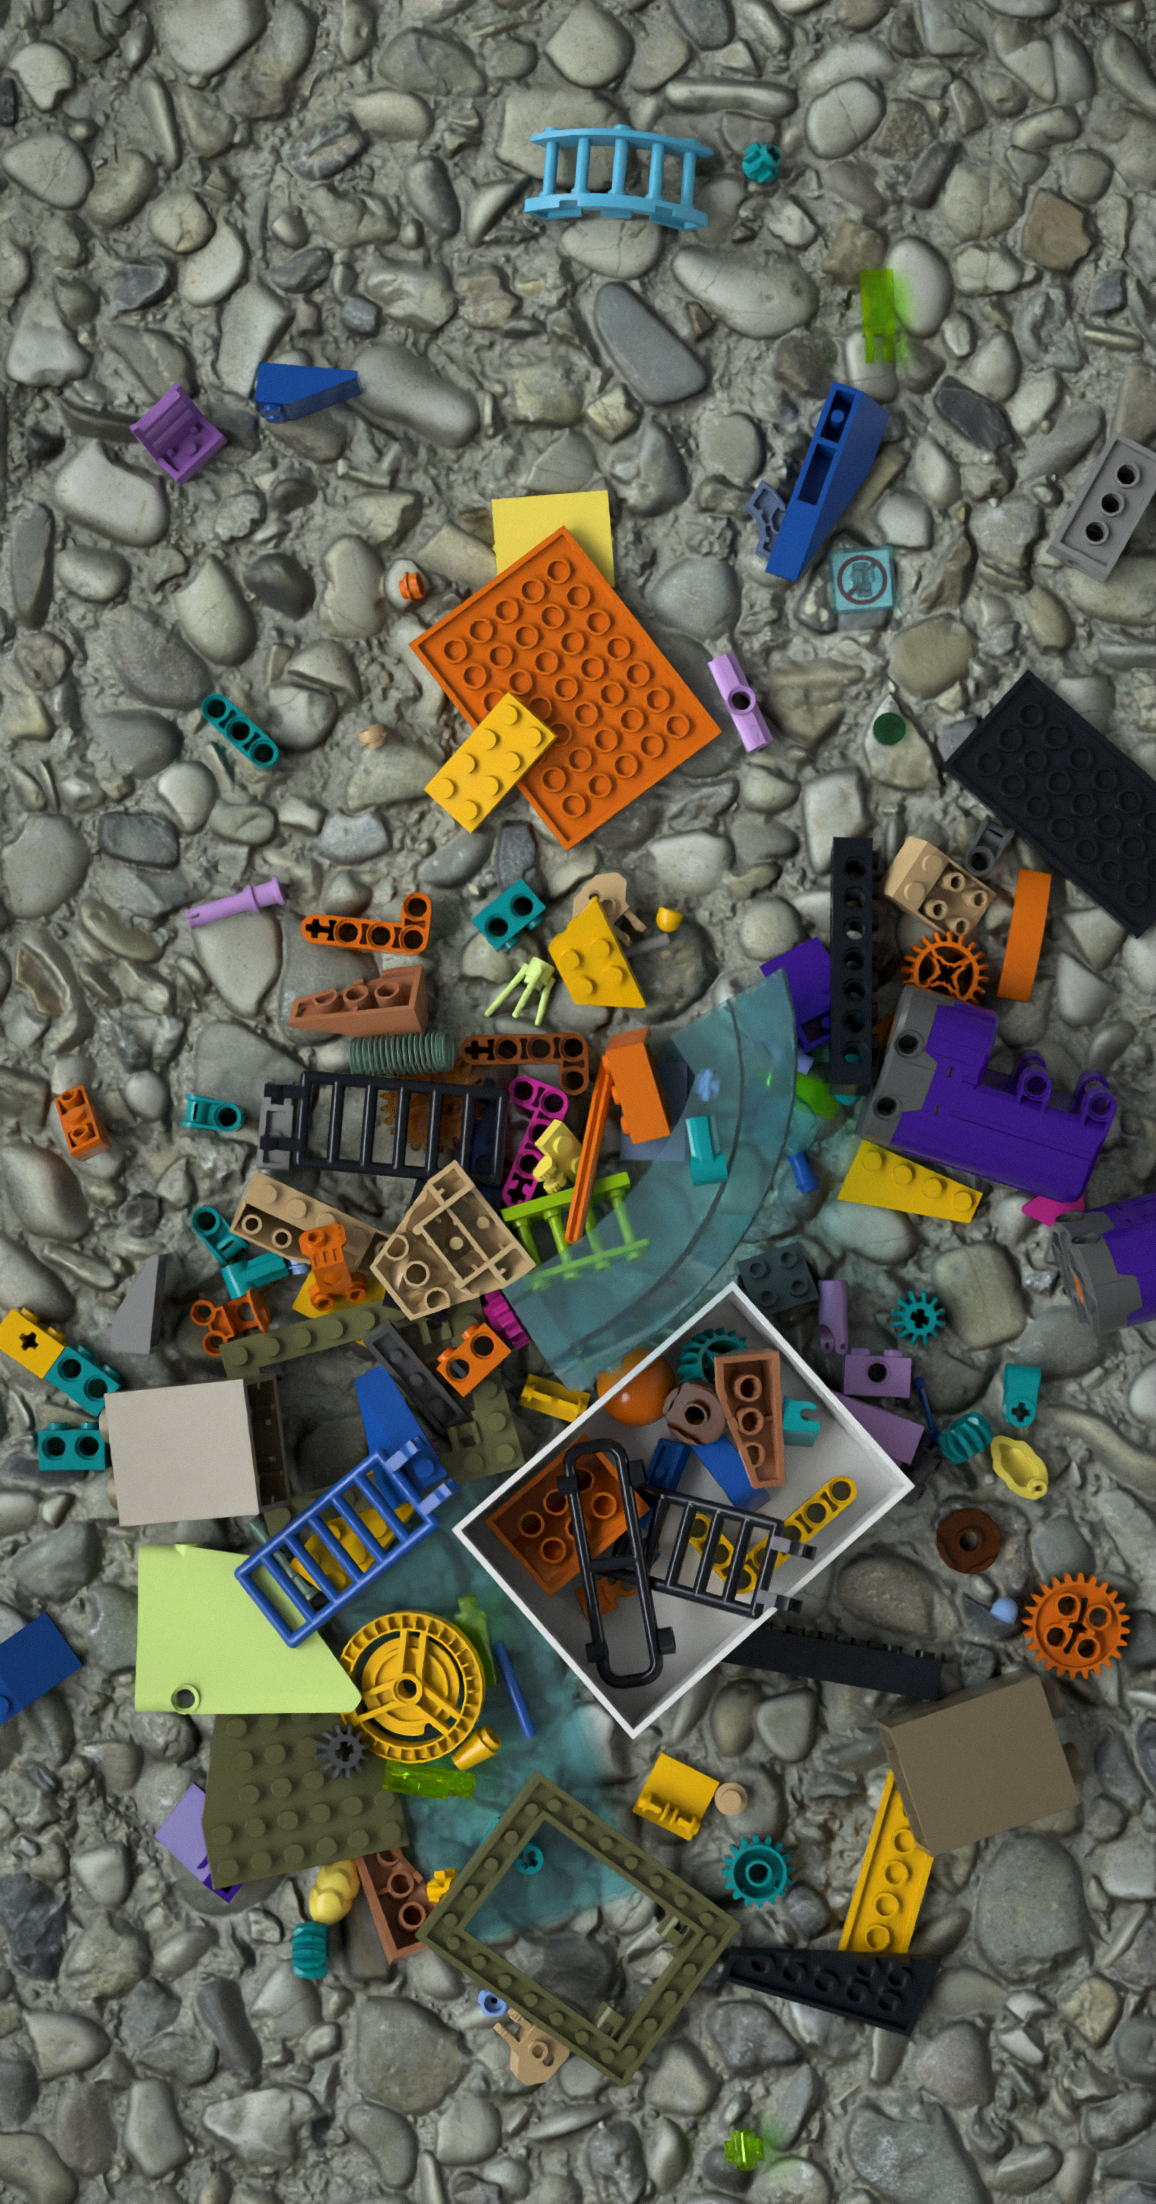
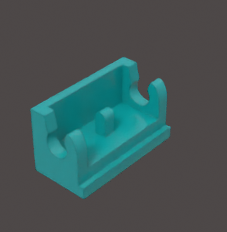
M784 1396L782 1401L784 1445L813 1447L820 1433V1423L801 1416V1412L806 1409L815 1411L817 1409L816 1404L809 1401L791 1400V1397Z

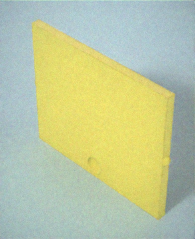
M608 490L491 499L495 540L493 551L496 553L497 576L564 525L609 585L615 588L612 551L614 537L611 535Z

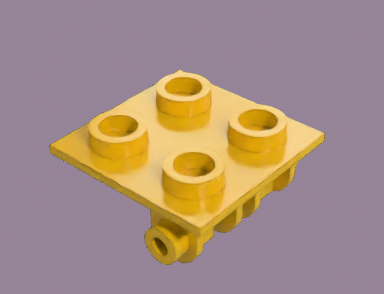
M661 1752L632 1812L691 1841L693 1835L697 1834L701 1826L700 1821L720 1782Z

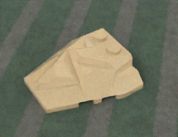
M454 1160L428 1180L412 1207L409 1208L395 1232L392 1233L370 1266V1269L408 1319L412 1321L461 1302L509 1287L537 1265L485 1200L461 1166Z

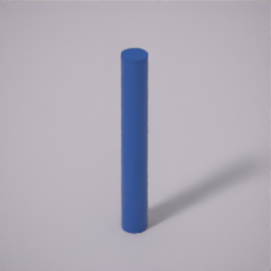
M503 1640L491 1644L524 1737L525 1739L537 1735V1731Z

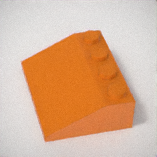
M586 1433L582 1434L484 1521L549 1598L580 1572L567 1495H559L557 1476H563V1458L566 1451L576 1443L591 1440ZM602 1452L582 1455L576 1461V1471L580 1481V1494L592 1560L627 1530L617 1469ZM634 1490L640 1519L651 1508Z

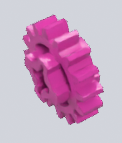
M499 1289L484 1294L488 1304L483 1306L482 1309L500 1339L504 1340L508 1337L517 1350L530 1343L529 1336L524 1330V1327L529 1325L530 1322L512 1292L508 1291L504 1294Z

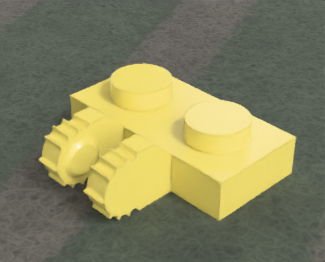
M554 1119L535 1142V1145L545 1156L540 1160L532 1173L537 1182L545 1181L543 1187L549 1195L557 1193L567 1182L575 1186L582 1144L562 1121Z

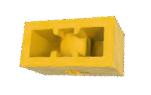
M18 1307L12 1308L0 1324V1349L36 1376L44 1379V1376L69 1345L64 1341L66 1335L53 1326L47 1329L37 1322L40 1317L29 1308L23 1307L22 1310ZM35 1333L37 1335L35 1342L39 1345L28 1347L29 1340L25 1336Z

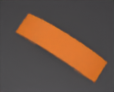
M1018 869L1013 896V911L1004 961L999 974L996 997L1029 1002L1044 933L1051 874Z

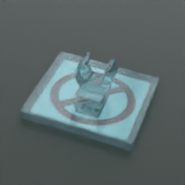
M892 544L827 550L833 615L898 609Z

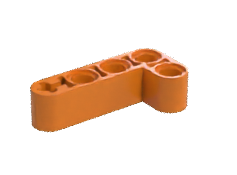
M415 892L407 895L403 901L400 923L311 914L302 921L301 933L310 944L316 946L413 957L420 956L429 947L433 906L425 894ZM415 900H422L427 904L426 912L420 917L412 916L409 913V906ZM316 922H319L322 928L332 930L331 923H336L333 930L335 940L330 941L331 935L322 932L318 934V938H314V935L308 931L309 927H315ZM347 925H353L358 929L356 939L351 942L343 941L340 935L341 930ZM378 929H387L390 932V940L383 946L376 945L373 942V935ZM412 932L420 933L423 936V943L417 949H409L405 945L406 937Z

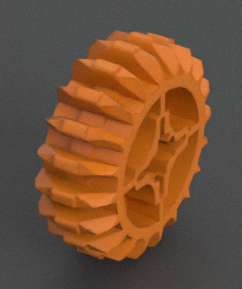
M937 931L933 933L932 944L926 936H923L920 939L924 947L923 949L916 944L910 947L916 957L905 955L903 958L906 963L911 964V968L902 967L900 969L901 974L910 975V979L900 982L902 987H905L906 984H913L926 989L940 987L951 997L975 1005L979 1004L973 994L985 995L986 991L979 987L978 983H988L989 977L979 976V972L985 971L989 967L988 964L978 965L976 960L984 956L982 951L974 956L970 952L976 946L974 941L965 948L962 946L965 935L961 934L956 942H952L953 933L952 931H947L946 937L942 941L941 935ZM936 950H952L962 956L963 959L956 963H948L941 955L939 956ZM927 954L930 959L929 963L932 968V974L927 980L920 983L918 976L919 966ZM939 967H944V971L958 967V970L949 976V984H945V980L942 982L938 980L931 984V981L941 973ZM969 967L970 983L962 996L959 991L960 987L957 983V977L961 971Z

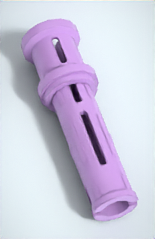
M277 876L272 877L270 882L254 887L251 884L246 885V888H243L241 893L194 908L185 909L186 917L193 918L187 920L190 928L195 929V927L248 910L251 913H258L260 908L275 903L280 905L286 904L279 878Z

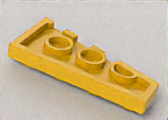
M862 1140L836 1199L970 1223L983 1193L866 1140Z

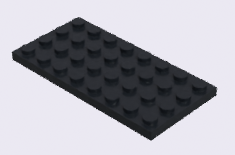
M1027 669L940 768L1009 829L1013 828L1015 834L1130 936L1137 940L1156 919V781Z

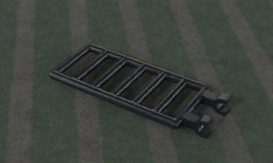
M304 1070L300 1075V1085L278 1082L265 1083L264 1097L298 1099L295 1137L263 1134L260 1136L259 1149L294 1152L293 1163L298 1168L429 1180L443 1169L438 1168L444 1096L460 1097L464 1099L458 1164L474 1185L498 1187L503 1181L510 1092L504 1088ZM313 1084L332 1085L326 1157L307 1156ZM346 1087L365 1088L359 1160L339 1159ZM378 1090L398 1092L392 1164L372 1162ZM411 1093L431 1095L425 1167L405 1165ZM477 1099L496 1101L490 1173L470 1171Z
M651 1484L634 1488L640 1497L644 1496L656 1500L644 1544L651 1590L753 1620L760 1618L764 1605L800 1615L803 1601L769 1592L768 1590L779 1551L814 1561L817 1547L782 1538L785 1524L781 1519ZM673 1504L684 1507L664 1580L650 1576L668 1506ZM699 1511L712 1515L692 1588L678 1584L696 1513ZM725 1519L740 1522L741 1525L723 1593L720 1596L706 1592L724 1522ZM758 1527L770 1532L751 1604L735 1600L753 1529ZM627 1530L616 1539L612 1557L626 1554L629 1544ZM624 1568L595 1573L637 1586L635 1572L630 1569Z

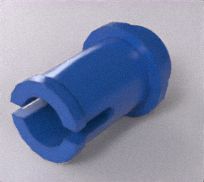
M806 1150L787 1158L798 1183L795 1186L796 1189H800L801 1193L805 1194L820 1188L818 1181L821 1179L815 1176Z

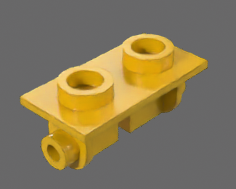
M528 1374L518 1405L574 1422L586 1411L591 1394Z

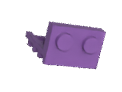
M176 381L172 385L173 388L136 424L133 423L129 428L151 455L152 459L182 486L227 440L200 413L182 386Z

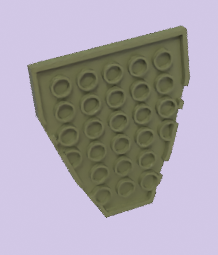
M340 1713L215 1714L209 1756V1772L205 1786V1802L201 1815V1827L214 1890L409 1845L397 1779L385 1758L376 1755L368 1749L361 1750V1754L369 1756L370 1760L369 1762L358 1761L363 1768V1772L357 1774L351 1769L352 1778L350 1780H345L342 1772L337 1780L331 1779L332 1768L326 1773L320 1772L321 1766L326 1761L314 1760L315 1755L323 1754V1749L316 1748L314 1744L316 1741L326 1743L321 1732L328 1730L333 1735V1724L339 1723L343 1732L346 1725ZM341 1742L340 1749L335 1750L336 1757H342L341 1761H344V1755L349 1753L348 1747H342L343 1742Z

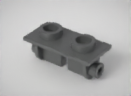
M923 1437L919 1441L910 1464L914 1466L913 1470L909 1472L902 1466L900 1467L901 1471L915 1485L900 1500V1502L910 1507L913 1502L917 1503L926 1491L924 1484L931 1474L935 1475L939 1471L944 1461L940 1448L934 1446L931 1451L933 1443Z

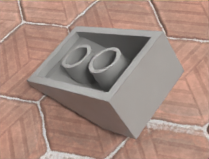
M152 1254L113 1316L112 1323H107L105 1343H110L109 1351L147 1355L158 1352L168 1254Z

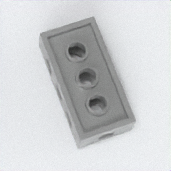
M1114 430L1107 439L1045 553L1102 584L1111 573L1156 491V453ZM1117 474L1127 476L1130 484L1121 483ZM1101 503H1110L1114 508V513L1106 512ZM1086 531H1094L1098 535L1099 541H1091L1086 536Z

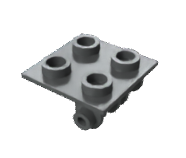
M798 1241L736 1262L750 1301L765 1317L820 1299Z

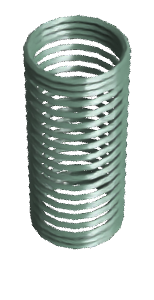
M435 1030L433 1033L428 1031L427 1034L425 1032L421 1034L419 1032L416 1034L411 1032L410 1035L407 1033L402 1035L400 1033L398 1036L396 1034L393 1036L389 1034L387 1037L385 1035H382V1037L377 1035L376 1038L374 1036L370 1038L367 1036L365 1038L353 1037L349 1045L350 1068L352 1074L385 1077L386 1075L389 1077L392 1075L402 1076L409 1073L411 1075L414 1073L419 1075L426 1072L430 1074L437 1071L440 1073L451 1072L455 1063L453 1038L448 1030H439L438 1033ZM423 1035H424V1037H425V1052H426V1058H427V1063H426V1064H425V1061H424ZM429 1035L431 1037L432 1064L430 1061V1045L428 1040ZM406 1036H407V1038H408V1053H407ZM412 1036L414 1039L415 1066L413 1063V1046L411 1041ZM417 1036L419 1037V1049H418ZM400 1037L402 1038V1050H401ZM383 1038L385 1039V1050H384ZM389 1038H390V1040H391V1053H390ZM372 1039H373V1041H374V1053H373ZM396 1050H397V1058H398V1068H397V1065H396ZM419 1050L421 1057V1066L419 1064ZM379 1052L381 1060V1069L379 1067ZM402 1053H403V1059H404V1068H403V1065H402ZM385 1055L387 1061V1069L385 1067ZM408 1055H409V1060H410L409 1066H408V1063H407Z

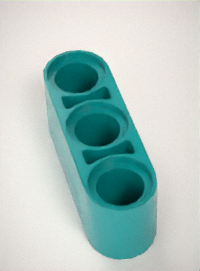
M217 693L210 694L203 700L201 710L206 720L256 768L268 772L278 767L281 762V753L278 747L231 701L222 694ZM216 703H223L226 706L224 715L219 718L211 717V707ZM240 725H246L250 729L248 737L244 740H236L233 736L235 728ZM269 747L274 752L272 759L266 763L259 762L257 760V753L260 749Z

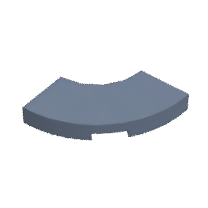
M761 480L744 509L754 518L758 527L759 542L754 554L768 562L787 508L779 494L768 483Z

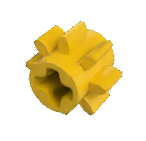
M456 1868L434 1871L435 1878L427 1883L429 1901L438 1903L458 1877Z

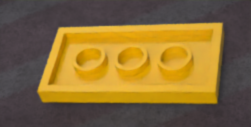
M507 692L424 790L470 834L474 833L556 740L558 735L512 692Z
M373 1469L366 1475L373 1474ZM408 1502L394 1512L405 1525L416 1510ZM375 1508L358 1512L357 1515L386 1550L396 1535ZM343 1517L325 1522L363 1573L377 1562ZM314 1532L304 1546L341 1593L353 1581ZM294 1557L288 1566L321 1591L302 1564Z

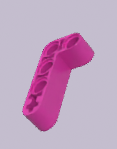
M526 1076L517 1077L509 1086L512 1101L521 1107L534 1111V1114L502 1191L503 1201L508 1207L531 1201L538 1184L532 1173H524L520 1168V1161L526 1155H534L538 1162L545 1156L535 1145L536 1141L532 1136L533 1129L541 1124L549 1127L554 1119L563 1122L569 1105L568 1097L563 1091ZM521 1082L529 1083L533 1087L531 1098L524 1101L517 1099L514 1094L517 1084ZM553 1094L559 1095L564 1102L563 1108L557 1113L547 1111L544 1105L546 1098ZM515 1172L523 1178L534 1180L531 1187L527 1183L524 1184L522 1193L526 1195V1199L524 1201L518 1200L517 1204H513L511 1202L512 1196L508 1195L509 1189H516L520 1181L513 1180Z

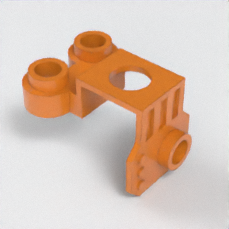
M333 1223L303 1232L298 1238L302 1255L310 1258L316 1283L311 1285L308 1291L312 1306L319 1311L330 1310L334 1306L337 1296L341 1294L351 1302L363 1300L368 1292L366 1276L360 1272L350 1273L349 1267L347 1268L342 1248L347 1243L343 1225Z
M253 1288L247 1291V1295L225 1302L220 1306H217L211 1299L202 1298L197 1300L190 1309V1317L195 1324L199 1326L208 1325L210 1331L204 1335L202 1347L210 1356L221 1355L219 1347L212 1343L213 1336H219L222 1338L223 1343H227L237 1333L255 1326H259L263 1335L267 1334L270 1330L269 1324H272L270 1312L260 1290L255 1291ZM248 1302L255 1316L253 1320L244 1321L239 1317L238 1308L242 1303ZM203 1305L208 1306L211 1310L210 1316H203L200 1312V1307Z

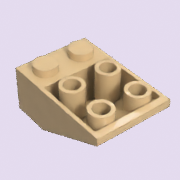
M912 836L908 837L878 883L879 895L932 931H938L941 937L945 938L946 932L952 931V942H956L958 936L961 934L965 935L962 946L996 895L995 892L931 843Z

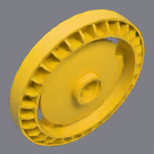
M413 1609L397 1610L383 1614L367 1623L353 1635L339 1659V1662L356 1686L359 1662L368 1646L375 1639L391 1632L400 1631V1637L382 1644L374 1651L365 1665L362 1676V1692L360 1693L362 1695L361 1700L365 1701L368 1711L364 1712L361 1703H359L354 1711L340 1713L345 1725L353 1724V1736L359 1730L364 1732V1736L359 1742L361 1744L369 1742L370 1748L368 1750L380 1757L401 1763H423L438 1759L451 1752L466 1739L481 1715L486 1689L482 1662L469 1638L456 1625L441 1616ZM410 1631L420 1632V1637L409 1636ZM429 1636L442 1643L451 1652L460 1667L464 1681L462 1710L456 1707L460 1693L457 1669L446 1651L436 1643L428 1640ZM405 1679H410L416 1684V1693H410L404 1688ZM450 1716L457 1720L452 1727L445 1723ZM374 1717L383 1727L401 1735L425 1734L427 1723H430L442 1735L426 1741L412 1742L400 1740L380 1730L370 1718Z

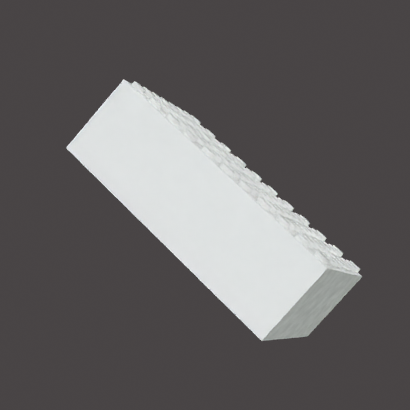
M734 1281L727 1285L451 1529L632 1739L647 1728L778 1609L764 1605L760 1618L753 1620L651 1590L658 1628L672 1626L675 1636L676 1653L663 1655L662 1672L653 1683L635 1688L615 1689L606 1685L600 1678L596 1663L589 1664L587 1660L585 1645L586 1643H592L590 1626L574 1594V1590L583 1587L580 1572L549 1598L484 1521L584 1433L591 1440L610 1438L619 1442L625 1448L629 1461L643 1459L646 1472L659 1438L662 1437L689 1447L687 1443L679 1440L670 1432L666 1416H663L655 1423L641 1427L627 1426L611 1418L603 1407L624 1387L661 1356L670 1364L675 1375L676 1385L680 1384L684 1377L676 1372L682 1366L677 1360L684 1353L682 1351L683 1346L691 1341V1338L697 1333L700 1334L710 1328L715 1331L718 1328L724 1327L726 1334L729 1331L736 1330V1338L738 1340L741 1337H747L745 1345L748 1348L764 1347L779 1351L781 1400L783 1401L784 1396L791 1397V1400L809 1401L816 1404L817 1409L815 1411L803 1410L801 1416L819 1422L820 1433L813 1447L784 1445L786 1485L765 1487L771 1500L755 1513L783 1521L827 1481L836 1476H846L852 1479L856 1485L857 1493L855 1499L805 1543L817 1547L814 1561L795 1555L789 1557L773 1572L769 1592L790 1598L794 1596L915 1487ZM709 1350V1351H711L712 1353L716 1352V1353H718L719 1355L722 1354V1353L717 1352V1351ZM728 1425L723 1434L739 1453ZM691 1450L676 1491L733 1506L723 1489ZM602 1452L616 1468L614 1456L609 1452ZM838 1481L833 1485L832 1494L834 1498L843 1501L848 1497L849 1487L845 1482ZM813 1503L808 1507L807 1516L809 1520L817 1523L824 1518L825 1511L820 1504ZM670 1504L659 1539L660 1546L658 1551L661 1554L653 1564L650 1576L665 1580L684 1507ZM697 1511V1513L705 1515L710 1520L712 1519V1515ZM697 1518L694 1521L691 1536L693 1538H700L706 1533V1524ZM725 1519L722 1534L735 1547L741 1523ZM788 1525L784 1529L782 1538L798 1541L800 1532L797 1527ZM754 1527L748 1551L768 1535L770 1531ZM641 1529L642 1539L647 1537L648 1533L644 1529ZM616 1540L595 1559L612 1557ZM630 1543L628 1544L626 1554H631ZM688 1543L678 1584L693 1588L701 1556L690 1543ZM723 1544L718 1545L714 1562L718 1564L723 1563L728 1558V1550ZM765 1547L760 1549L757 1553V1561L760 1565L762 1563ZM634 1567L626 1568L634 1571ZM713 1570L711 1571L706 1592L722 1596L725 1583ZM742 1570L738 1589H743L750 1583V1575L746 1570ZM594 1573L595 1581L605 1577ZM606 1577L609 1585L613 1584L615 1579ZM621 1582L622 1590L628 1592L636 1588L637 1593L628 1597H616L619 1608L601 1615L605 1639L609 1649L610 1668L618 1676L641 1673L650 1666L638 1589L636 1585ZM754 1589L747 1594L740 1595L736 1593L735 1600L751 1604Z

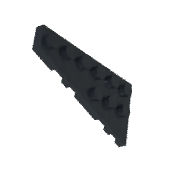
M731 1946L723 1965L720 1979L910 2037L940 1966L941 1955Z

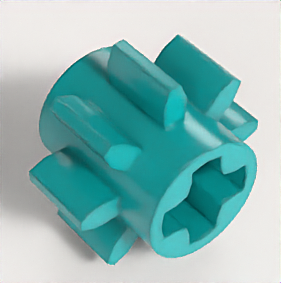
M756 141L744 150L747 156L743 158L742 168L751 181H759V183L766 181L769 183L780 175L777 169L781 167L782 156L775 145L772 143L766 144L764 141L759 144Z

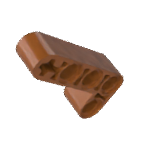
M580 1034L474 1035L466 1038L461 1044V1057L471 1066L559 1064L560 1086L566 1094L578 1096L588 1088V1044ZM575 1039L581 1042L583 1051L578 1057L566 1055L564 1045L567 1041ZM543 1040L550 1045V1052L545 1058H537L532 1054L531 1048L536 1041ZM488 1041H495L493 1046L495 1060H489V1053L479 1054L477 1060H473L471 1054H466V1050L472 1048L473 1042H478L480 1048H490ZM505 1041H511L517 1046V1054L511 1059H504L499 1055V1047ZM570 1072H578L583 1076L584 1084L580 1089L570 1090L565 1085V1077Z

